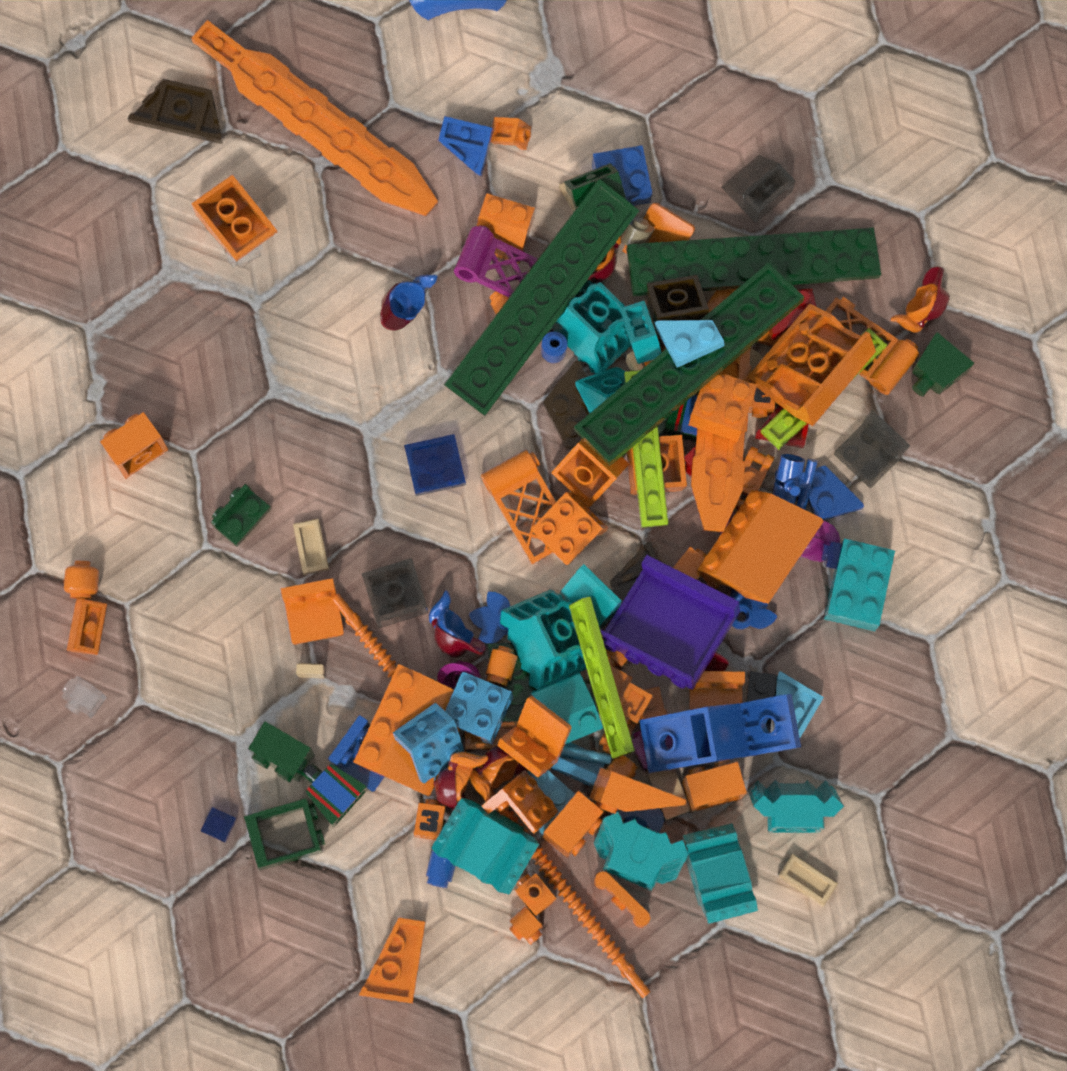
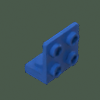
M359 715L328 760L340 770L366 785L368 790L375 792L385 777L354 763L370 727L368 720Z

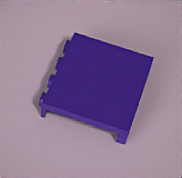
M646 555L641 563L643 570L606 630L600 629L604 646L611 652L616 650L621 652L627 660L634 664L639 662L644 664L650 672L657 676L662 674L667 676L673 684L680 688H685L686 686L693 690L740 613L739 601Z

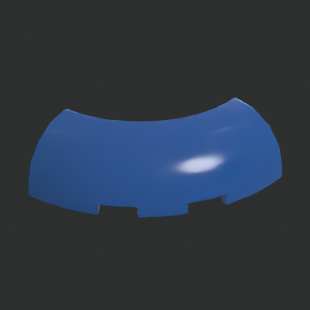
M507 0L409 1L421 17L430 20L448 12L464 9L498 11Z

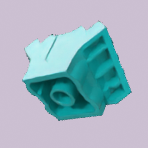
M590 280L586 281L551 328L554 332H559L565 336L567 347L574 352L579 361L587 362L591 373L605 371L631 346L620 308L625 307V305L601 282L593 284Z
M552 589L501 610L500 624L509 628L507 640L512 643L520 658L521 669L530 673L529 685L537 690L587 669L569 605L573 602L564 601L562 596Z
M775 779L768 788L757 780L747 790L753 806L764 817H767L769 833L821 832V830L825 829L824 817H834L844 807L836 789L826 780L818 788L809 780L805 783H779Z
M461 798L431 848L437 856L447 858L453 866L464 869L482 883L492 885L497 892L510 895L539 843L533 836L523 831L524 827L495 810L487 814L481 805L472 800Z
M619 812L603 819L594 841L599 857L606 860L603 870L647 890H652L656 882L665 884L675 880L688 856L683 840L670 844L666 832L660 834L637 824L636 819L623 824Z
M733 823L683 835L684 844L688 852L685 861L698 906L702 907L708 924L758 911L757 900L752 890L750 876Z

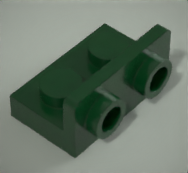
M244 484L242 488L237 487L229 497L231 500L224 507L220 506L212 515L213 520L211 523L213 527L236 547L240 545L271 510V506L256 495L247 484Z

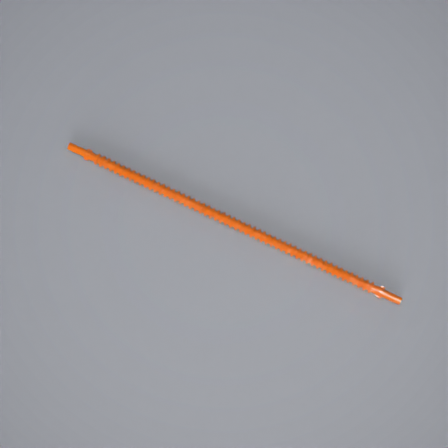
M340 594L335 595L332 600L346 618L345 622L356 631L355 636L361 637L359 641L365 642L364 647L370 649L369 654L375 655L373 659L379 660L378 665L384 667L383 672L387 671L389 673L387 677H393L397 668L395 666L396 661H391L392 656L386 654L387 649L381 648L382 643H377L378 638L372 636L373 631L367 630L368 625L362 623L357 612H353ZM491 789V797L496 794L494 792L495 789ZM509 805L502 811H499L497 808L494 809L519 824V818L513 817L514 811L510 812L508 810ZM537 847L531 858L535 860L534 865L540 866L539 871H544V878L548 877L550 879L548 883L554 884L553 889L559 890L558 896H563V902L569 903L568 909L572 908L574 910L573 915L577 914L579 916L577 920L583 921L582 927L589 929L587 933H592V939L598 940L597 946L601 945L603 947L602 952L608 953L607 958H612V965H617L621 975L624 978L626 977L639 995L644 998L651 991L634 971L635 967L624 958L625 953L621 954L619 952L620 947H615L614 944L616 942L609 939L611 935L604 933L606 929L600 928L601 922L595 921L596 916L590 915L591 910L585 909L586 903L582 904L580 902L581 897L577 898L575 896L577 892L571 891L572 885H567V879L561 878L562 873L556 872L557 866L553 867L551 865L552 860L548 861L546 859L548 855L542 854L543 848Z

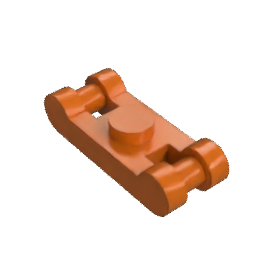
M751 446L744 460L745 470L742 494L746 496L752 490L759 491L775 458L770 454L766 456L758 452L759 449ZM753 461L762 465L760 471L750 467ZM739 498L735 508L739 509L744 500Z
M602 871L596 875L594 879L596 888L600 890L606 889L613 896L611 899L613 904L621 911L626 908L633 915L635 926L642 928L649 923L650 914L610 874Z

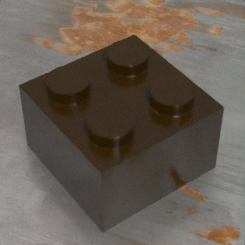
M697 275L647 283L648 309L658 341L662 339L655 327L656 321L701 320L709 313V308Z

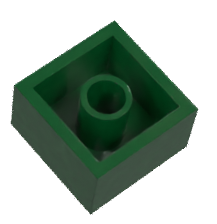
M264 721L248 747L252 754L251 758L255 763L265 769H268L269 766L275 768L274 772L277 773V776L289 783L292 779L297 782L300 781L303 776L301 775L315 756L309 746Z

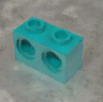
M645 301L620 308L637 363L640 364L655 359L662 352Z

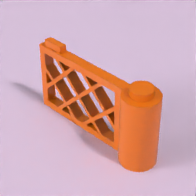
M836 297L826 309V312L831 314L838 307L846 312L847 320L839 322L843 326L848 325L850 331L853 332L852 324L862 323L867 329L870 328L879 338L882 337L890 342L879 354L880 356L877 360L876 358L873 360V365L868 371L864 369L859 373L877 391L889 395L918 358V346L909 339L905 341L897 339L854 309L856 305L845 297L841 300Z
M524 450L480 476L530 563L533 565L553 553L545 545L544 552L534 557L529 549L531 538L540 540L532 532L535 522L541 519L537 517L540 504L553 506L556 501L538 472L537 467L540 463L533 452L528 453L527 450ZM534 480L541 487L539 498L524 494L526 485ZM523 487L522 493L515 492ZM543 493L545 494L548 501L542 499ZM508 495L520 497L517 511L506 508L501 499ZM523 498L538 502L534 516L519 512ZM509 513L515 515L514 521H513V519L511 518V516H510ZM518 516L533 519L530 533L518 530L516 526ZM522 536L528 537L527 543Z

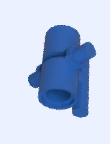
M782 454L778 469L775 471L776 481L772 494L794 505L798 496L796 506L806 510L818 461L807 459L806 468L803 471L804 458L793 454Z

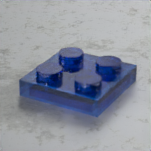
M455 434L404 445L415 496L466 485Z

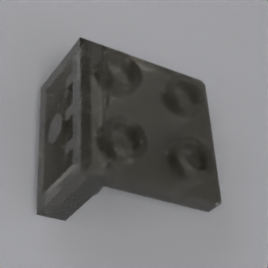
M872 411L865 418L862 425L834 452V455L869 488H872L906 454L910 445L881 417Z

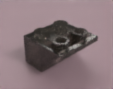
M758 155L722 185V189L757 223L793 192L796 181L779 163Z

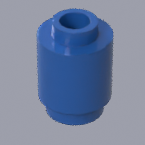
M550 332L542 339L541 355L549 363L562 361L567 351V340L559 332Z
M431 851L426 877H428L427 884L448 888L449 882H452L455 866L447 858L439 857L434 851Z

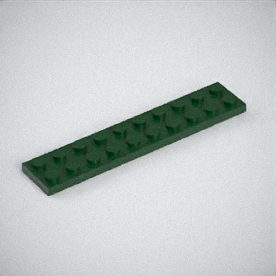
M597 179L443 385L485 416L640 210L601 179Z
M874 228L628 244L626 247L633 296L647 295V283L692 275L698 276L703 291L738 289L767 263L774 267L792 285L879 279L882 275Z
M767 263L701 319L713 320L724 340V347L678 368L668 350L665 349L575 425V432L611 466L804 302V296L774 267Z

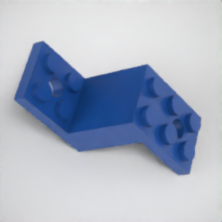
M792 694L739 704L703 707L639 720L648 773L801 747ZM769 718L775 723L772 733L766 727V722ZM667 735H670L673 739V747L671 749L667 748L665 744Z

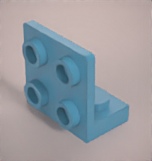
M462 672L445 712L454 719L457 728L479 736L484 743L493 746L513 700V695L507 689Z
M434 703L393 732L395 740L410 753L419 780L422 783H426L447 768L452 754L465 752L454 719L437 703Z

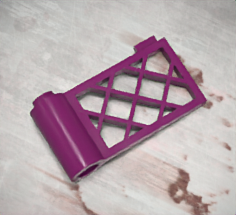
M479 225L470 229L454 268V274L462 281L480 283L509 297L514 291L511 289L509 282L515 280L521 282L527 272L521 273L517 262L524 261L531 268L538 258L494 238L489 228ZM496 248L505 252L508 259L498 262L494 253ZM511 264L516 275L506 278L501 267ZM496 269L500 280L493 281L485 277L486 272Z

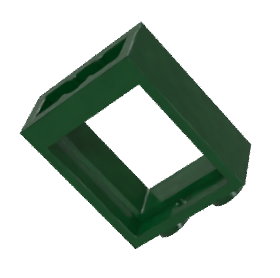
M307 798L244 816L257 868L260 871L323 853L321 846L325 845L324 836L321 829L316 830L314 820L318 819L315 804H309ZM303 810L313 847L268 859L259 822Z

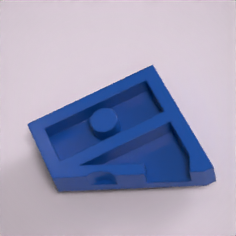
M444 116L438 141L477 175L482 176L494 129Z
M826 465L816 468L808 499L812 514L821 517L823 520H828L864 508L863 503Z

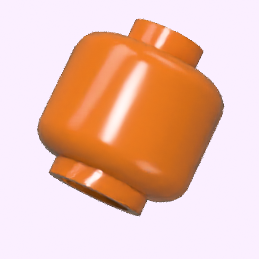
M75 561L74 566H68L65 569L64 591L70 594V598L91 599V595L98 592L99 570L91 567L90 561Z

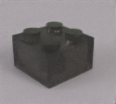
M412 558L361 573L378 629L428 614L427 604Z

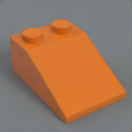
M233 174L191 203L198 219L236 262L278 232Z
M603 768L599 770L589 797L596 801V806L616 814L617 809L628 812L681 806L686 803V800Z

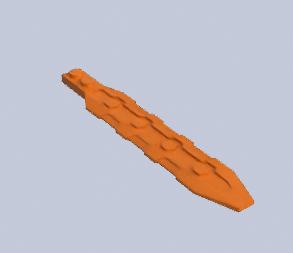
M208 20L193 35L191 39L194 44L231 71L237 89L241 94L257 106H262L283 122V126L293 134L301 136L313 145L332 164L343 168L361 182L362 187L379 200L423 216H427L438 203V200L414 163L393 147L389 148L369 133L363 124L355 118H350L330 103L328 98L317 89L309 87L289 71L290 69L274 56L243 48Z
M736 289L716 290L707 303L709 312ZM751 347L720 373L749 382L747 376L751 373L752 368L750 365ZM748 413L738 442L697 428L696 452L692 462L691 488L704 530L724 532L743 491L745 470L743 452L745 432H747Z

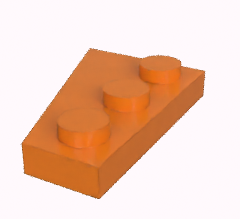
M398 918L359 996L413 1004L425 921Z

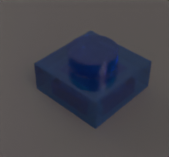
M829 540L828 545L823 546L821 560L825 561V567L837 569L841 542Z
M212 807L202 826L201 832L226 843L237 818Z

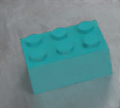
M844 538L838 551L824 620L875 632L880 626L895 550Z

